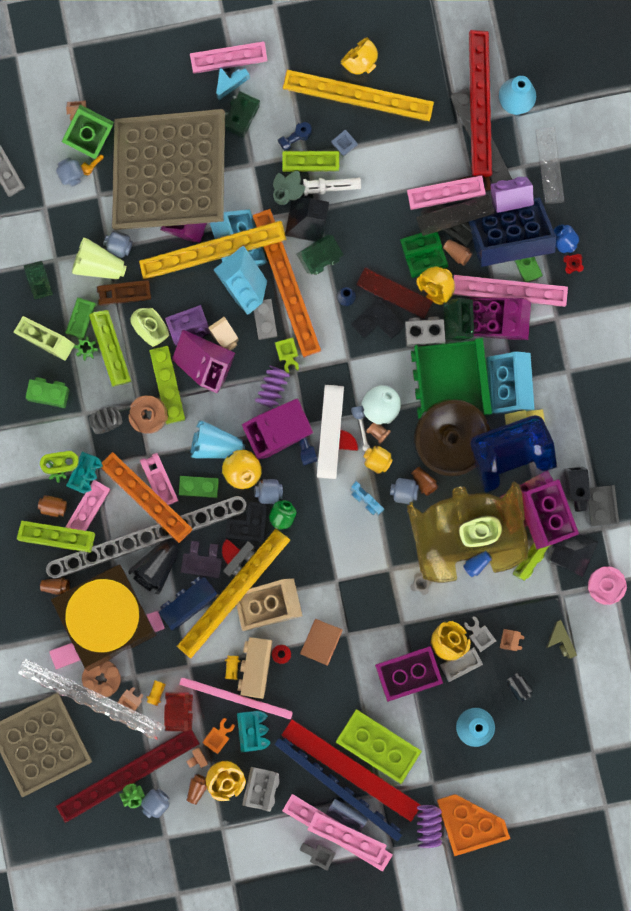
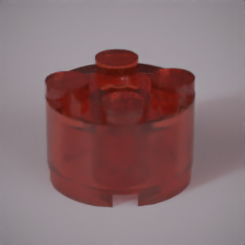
M166 692L164 711L165 731L188 732V730H192L193 713H189V711H192L193 694H189V692Z

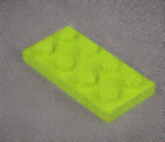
M357 709L336 740V743L402 784L422 752Z

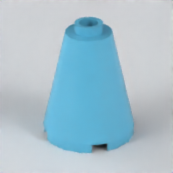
M517 76L503 83L498 97L505 111L510 114L521 115L530 111L534 106L536 91L527 77Z
M198 421L196 427L199 428V432L197 431L193 436L191 453L193 454L191 458H227V456L229 458L236 450H245V444H242V439L205 421Z
M471 708L460 715L456 730L459 738L465 744L479 747L492 739L495 732V723L487 711L481 708ZM477 724L481 725V730L479 732L475 730V726Z

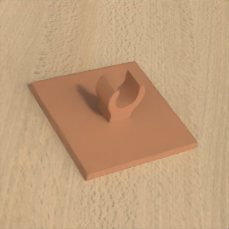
M315 619L300 654L328 666L343 629Z

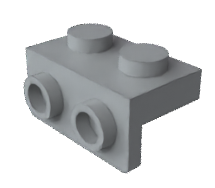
M251 767L242 805L270 812L275 803L274 795L279 785V773Z

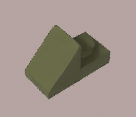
M562 621L555 622L546 648L561 642L562 645L559 648L564 657L567 656L568 659L577 656Z

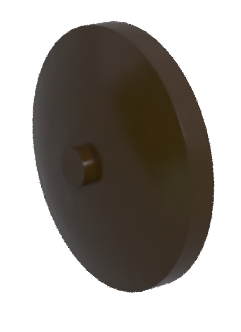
M459 399L443 400L429 407L420 417L414 434L416 452L421 461L432 471L445 476L462 475L476 468L485 458L491 440L489 424L483 413L474 405Z

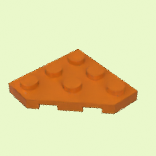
M456 794L437 799L454 856L510 839L504 819Z

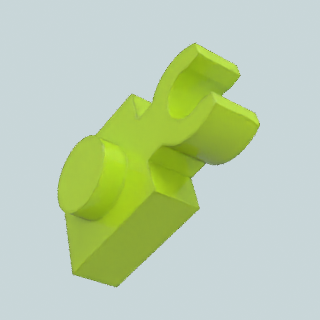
M289 338L275 342L280 362L286 361L284 366L285 372L289 373V365H294L296 371H298L299 365L293 359L298 357L294 339Z

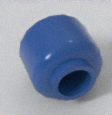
M570 225L557 226L554 229V233L556 235V248L561 253H571L576 250L579 236Z

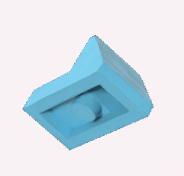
M220 67L216 92L217 98L221 100L249 80L248 71L245 68L242 70L238 69L231 74L229 79Z

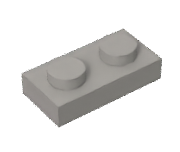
M263 300V303L254 310L259 340L277 337L272 300Z

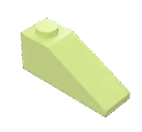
M24 316L14 330L15 334L65 361L75 345L64 336Z

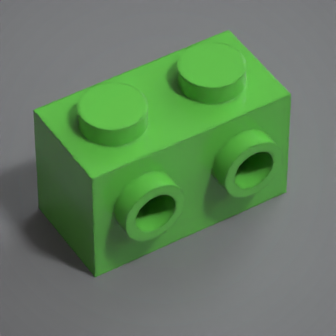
M35 377V380L29 379L26 399L31 402L66 408L69 388L62 382L54 381L53 384L46 383V379Z

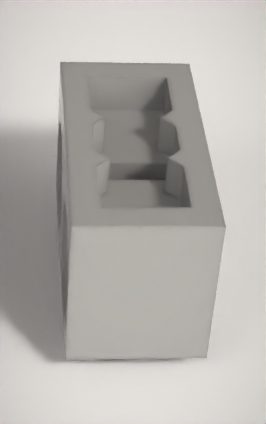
M428 317V320L420 321V318H410L409 321L405 322L406 347L445 344L444 319L439 320V317ZM435 326L439 329L440 333L432 335L429 332V328ZM416 327L420 330L421 334L413 336L410 330Z

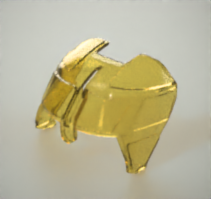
M512 482L511 488L503 498L491 494H467L465 487H457L452 491V498L435 503L424 513L417 510L412 502H409V505H407L416 541L420 573H422L425 580L437 583L456 581V563L468 560L485 550L492 557L490 565L494 573L512 569L528 558V540L523 522L525 520L523 497L520 485L516 484V482ZM482 516H494L500 520L502 532L497 541L477 547H467L463 544L459 531L463 523Z

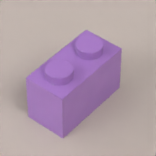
M517 177L508 181L501 180L490 184L492 205L497 213L534 205L533 185L527 177Z

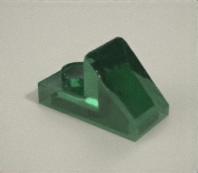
M43 261L24 265L34 300L53 295Z

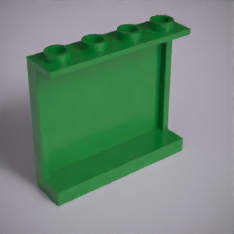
M483 338L475 339V341L417 347V345H414V351H411V361L415 362L416 369L413 370V379L418 383V388H415L416 400H420V407H417L418 419L429 407L437 402L448 399L466 401L478 408L484 416H491L492 411Z

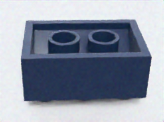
M197 577L190 583L192 587L188 590L182 589L175 595L177 598L174 601L170 602L168 600L160 606L161 611L158 613L172 631H175L219 596L205 577L202 579Z

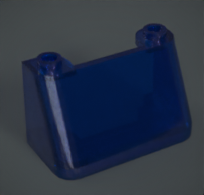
M530 416L473 437L470 443L485 493L493 491L500 486L498 474L534 462L541 471L557 468L554 442L544 420L540 416Z

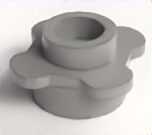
M416 573L414 575L415 580L410 586L411 590L419 591L422 595L428 594V587L432 583L431 577H424L420 573Z

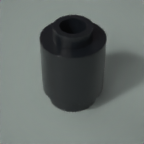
M519 672L506 680L508 688L517 701L521 699L524 702L532 696L530 693L533 691L532 687Z

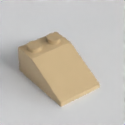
M282 579L251 588L236 604L242 631L303 616L294 579Z

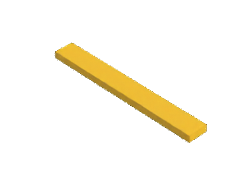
M292 70L286 71L283 84L284 90L430 121L434 102Z
M277 221L140 260L142 277L144 280L231 256L242 246L249 251L285 241L286 237L282 221Z
M275 529L177 647L189 658H192L289 543L290 539L278 529Z

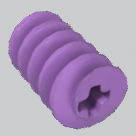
M269 366L273 370L266 371L270 377L263 378L267 384H261L260 387L264 391H258V395L261 398H256L255 402L273 408V406H279L275 399H282L278 391H285L281 387V384H287L283 378L290 377V375L284 370Z
M433 805L417 806L418 810H422V813L417 814V817L423 818L422 821L417 822V825L423 826V828L417 830L418 833L423 834V836L417 837V840L423 841L418 847L434 848L442 844V840L439 839L442 836V832L439 831L442 829L440 824L442 818L439 816L442 813L441 809Z

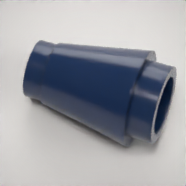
M349 287L341 288L337 293V300L343 306L353 304L356 299L355 292ZM343 292H349L350 295L346 297L343 295Z

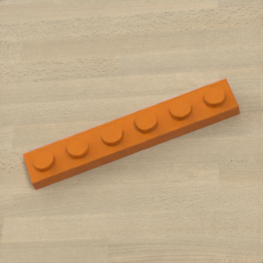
M113 452L102 462L103 467L101 469L178 543L193 530L189 524Z

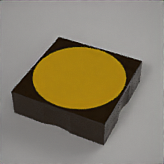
M120 564L51 599L87 671L113 659L120 652L134 648L157 636Z

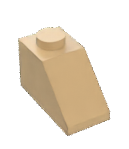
M225 317L208 327L210 334L219 346L230 351L237 346L238 337Z

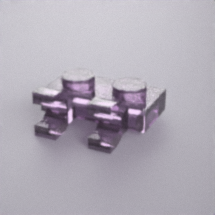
M191 541L190 554L184 553L181 573L219 578L222 559L217 558L219 545L210 544L209 557L198 555L200 542Z

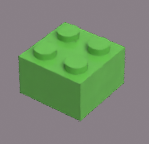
M79 105L61 142L96 159L114 122Z

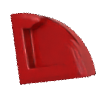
M340 430L339 450L358 451L356 439L349 432Z
M226 539L222 547V555L225 562L229 564L239 553L240 549Z

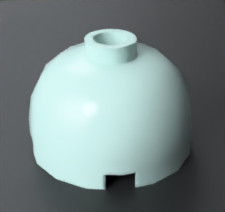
M383 385L370 389L361 402L365 416L376 424L391 423L398 416L401 408V400L398 393L393 388Z

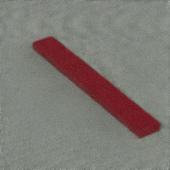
M190 727L60 803L56 808L66 823L123 790L125 786L135 783L200 745V742Z

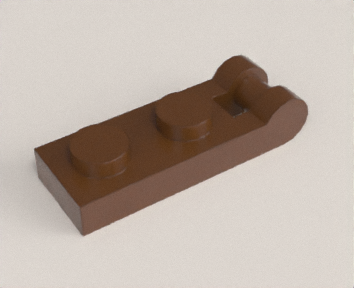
M149 280L96 287L97 293H99L98 306L151 300ZM112 291V298H107L106 292Z

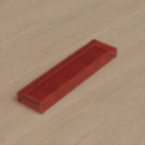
M364 268L356 284L425 319L433 303L432 300L367 268Z

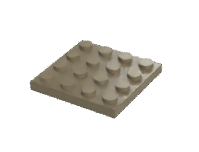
M59 692L0 721V753L21 797L92 763L91 757Z

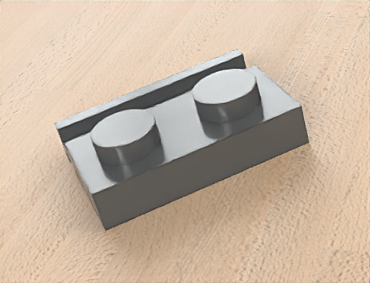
M615 485L590 488L588 508L591 527L619 524Z
M247 542L223 572L229 577L232 574L236 576L243 568L240 566L244 560L248 562L255 554L253 552L255 547L250 542Z

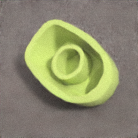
M140 308L131 315V325L138 335L152 347L162 343L169 336V331L164 321L153 308Z
M482 516L472 519L460 526L461 540L467 547L491 544L500 537L502 524L494 516Z

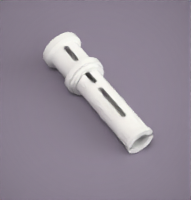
M360 177L337 180L319 178V180L312 181L303 179V186H305L304 196L314 193L324 195L328 191L361 189Z

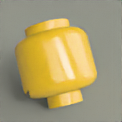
M379 445L374 446L372 449L368 448L363 455L365 458L364 465L377 474L382 471L385 473L393 461L391 453Z

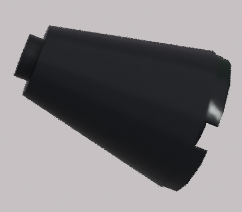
M171 540L162 541L129 569V575L133 573L135 575L133 579L148 591L154 589L156 590L155 594H160L178 555L177 544Z

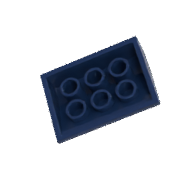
M540 197L533 199L534 205L498 213L493 206L467 211L481 267L555 253L556 235Z

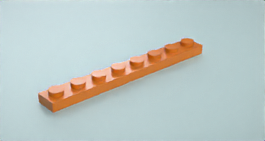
M271 209L252 215L256 227L275 222ZM282 241L263 246L303 358L321 352Z

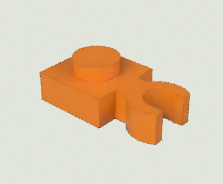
M226 718L221 720L220 729L218 730L213 727L202 742L217 754L230 739L225 734L231 732L235 727L232 724L229 729L225 728Z

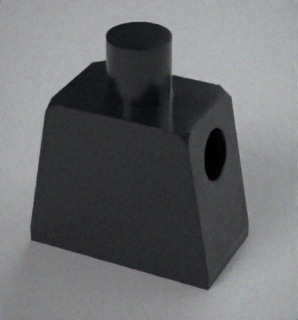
M583 466L564 469L568 500L574 502L575 512L586 511L585 500H590L588 469ZM581 488V492L576 494V490Z

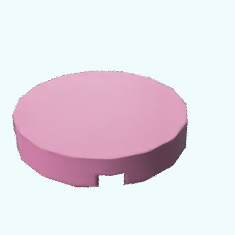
M601 567L595 570L588 581V591L591 597L603 605L619 602L624 597L627 589L624 575L613 567Z

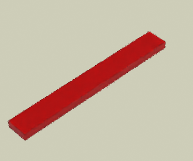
M470 30L469 67L472 176L491 177L489 31Z
M294 720L290 721L281 735L410 822L419 811L417 809V806H421L419 803Z

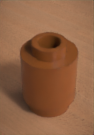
M44 495L43 498L39 499L38 509L41 510V514L54 517H64L67 501Z

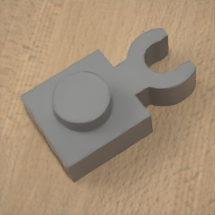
M474 616L472 619L475 625L470 627L465 622L464 627L473 632L469 638L477 649L482 652L496 642V640L485 625L482 628L479 627V621Z

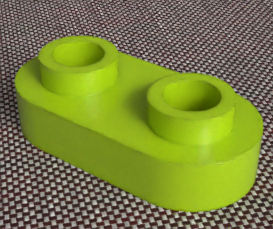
M72 451L46 454L40 460L41 470L46 474L73 471L79 464L78 456ZM67 459L73 460L71 465L65 463ZM53 462V467L48 468L46 464Z

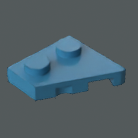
M356 481L351 486V491L353 492L351 495L358 502L362 500L367 505L365 508L372 515L376 513L379 516L384 511V508L368 492L361 488V485Z

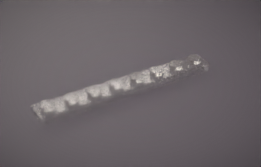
M24 658L19 674L24 678L32 679L45 688L57 691L61 696H67L78 704H84L97 713L109 716L113 721H119L130 729L144 733L149 738L159 739L164 727L163 724Z

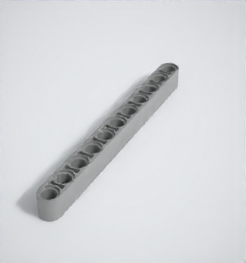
M236 496L181 515L180 517L188 521V524L193 529L191 532L241 515L245 512L247 506L242 497ZM235 501L243 503L241 510L236 511L232 508ZM217 507L225 509V514L222 517L215 516L214 511ZM200 513L207 516V520L202 524L196 521V517ZM156 524L93 546L91 552H96L97 559L94 562H89L87 559L90 552L79 551L51 561L46 567V572L52 578L65 577L159 544L164 540L173 539L170 534L162 536L160 534L162 527ZM147 532L151 533L152 540L144 543L142 535ZM125 540H133L134 545L131 549L124 548ZM110 545H113L116 549L112 556H108L105 551ZM73 558H77L79 561V565L75 569L69 566V562ZM54 565H59L61 568L60 573L57 575L51 573V568Z

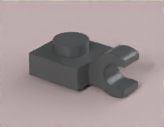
M303 843L300 851L312 856L310 859L311 863L327 871L336 852L320 844L315 849Z

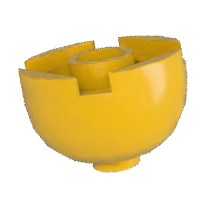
M366 37L357 43V47L350 49L341 60V64L350 73L356 75L364 72L370 73L376 67L374 63L378 58L377 48Z
M431 267L426 269L417 278V285L420 291L425 290L428 293L426 297L436 304L443 305L454 293L455 282L452 273L447 269Z
M244 449L236 450L229 458L227 456L222 465V473L226 481L238 489H247L254 486L262 474L259 460L251 451Z
M449 621L441 623L435 629L431 637V645L435 654L440 658L454 661L469 651L470 639L467 640L465 636L467 632L460 624Z
M229 761L215 763L208 770L205 779L207 790L218 801L230 800L229 797L233 795L238 796L246 783L241 769Z

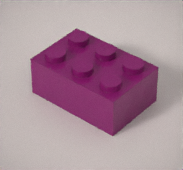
M431 646L375 665L387 702L443 684Z

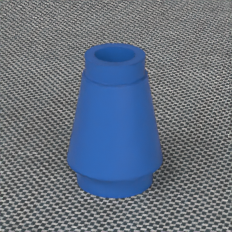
M485 550L466 560L463 567L471 577L478 576L492 560V557Z

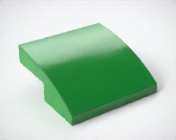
M437 229L400 239L412 278L420 276L426 269L431 267L448 268Z

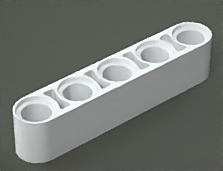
M325 385L317 478L336 479L344 386Z

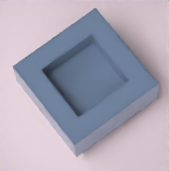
M346 130L331 141V144L339 151L342 157L358 146L357 142Z

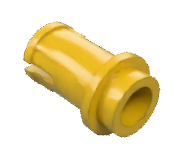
M227 655V659H225L227 661L225 679L237 680L239 656Z
M154 680L151 692L146 697L148 698L147 702L158 706V703H161L160 698L166 684Z

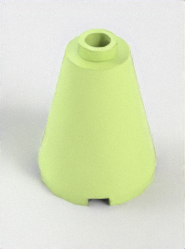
M83 237L73 264L72 274L119 279L120 276H124L127 266L124 265L123 260Z

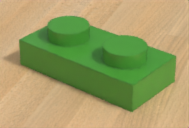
M180 476L179 496L217 498L219 479Z

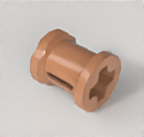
M373 422L366 430V433L372 434L378 440V443L381 444L391 431Z

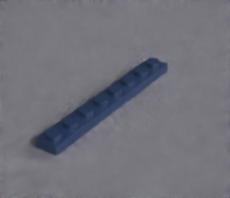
M279 738L274 744L276 747L398 842L402 836L399 833L400 828L393 823L388 825L383 821L385 817L377 810L375 813L369 810L368 807L370 805L362 798L359 801L353 797L355 793L346 786L344 789L338 785L339 780L331 774L326 776L322 772L324 768L316 762L312 765L307 761L308 756L301 750L298 752L293 750V744L286 738L283 740Z

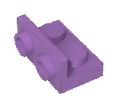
M201 305L165 318L175 345L178 344L182 330L199 337L210 333Z

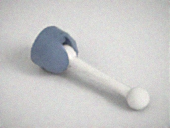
M363 406L353 407L351 412L353 417L359 420L364 444L362 448L366 452L370 446L367 444L363 418L365 417Z

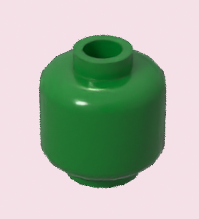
M286 500L274 503L271 509L269 520L275 528L283 530L293 524L297 511L291 502Z

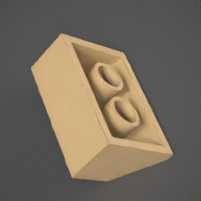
M249 637V641H245L243 652L247 653L246 660H242L240 671L244 672L243 680L239 679L238 691H241L242 696L264 699L272 640Z

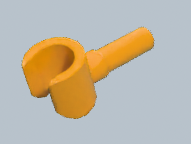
M102 154L91 162L90 165L86 162L81 165L84 175L88 176L92 173L95 165L104 158Z

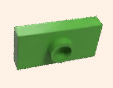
M535 257L515 260V264L524 282L529 283L543 276Z
M77 297L65 332L67 335L84 340L91 321L89 314L94 312L96 303Z

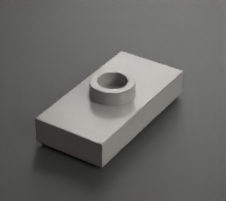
M472 648L464 656L454 661L448 660L441 664L440 667L448 682L478 668L483 663L476 649Z

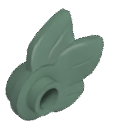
M294 171L287 177L280 173L276 175L273 182L275 189L273 197L279 205H285L290 200H297L303 195L305 186L300 185L301 176L299 171Z

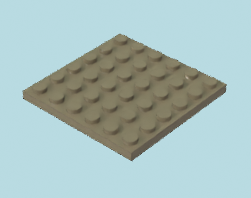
M223 109L115 119L112 228L114 230L224 222L225 111Z

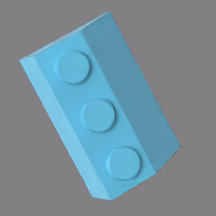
M250 210L224 212V222L210 223L215 239L256 228ZM262 247L248 251L257 266L267 263ZM228 257L221 258L222 262H224Z
M242 246L217 266L214 271L234 301L248 315L263 303L267 280L247 249Z
M511 352L486 357L492 414L535 410L530 353Z

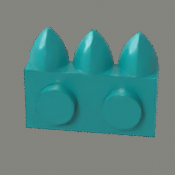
M82 451L78 459L79 464L73 470L66 486L85 494L92 491L89 483L97 479L95 470L103 467L99 458Z
M264 712L237 713L241 752L262 750L269 746V740L260 738V736L265 735L269 731L268 727L259 724L268 717Z

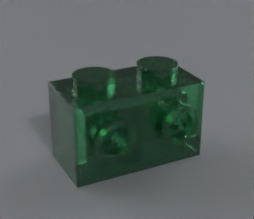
M239 91L238 95H234L230 102L232 106L230 111L225 112V130L244 138L260 107V100Z
M327 234L296 253L308 274L317 275L323 272L324 267L328 264L331 266L339 262V258L343 256V253L333 235Z
M456 298L446 303L444 302L445 340L462 341L474 338L473 300Z

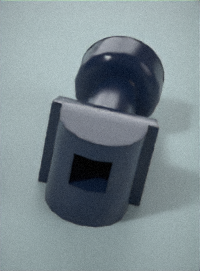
M307 122L298 123L295 132L287 138L282 136L277 139L282 149L288 151L291 149L290 144L298 140H308L311 136V125Z
M305 437L300 440L303 466L318 462L314 447L309 445L307 438Z

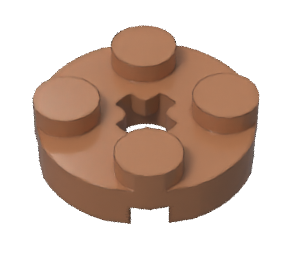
M140 396L130 406L129 422L138 432L144 434L156 433L168 420L164 403L155 396ZM145 410L152 412L150 419L144 418Z
M110 661L89 671L84 669L82 674L83 688L92 697H109L117 692L120 687L121 676L119 670ZM103 673L107 681L102 682L100 685L96 677Z

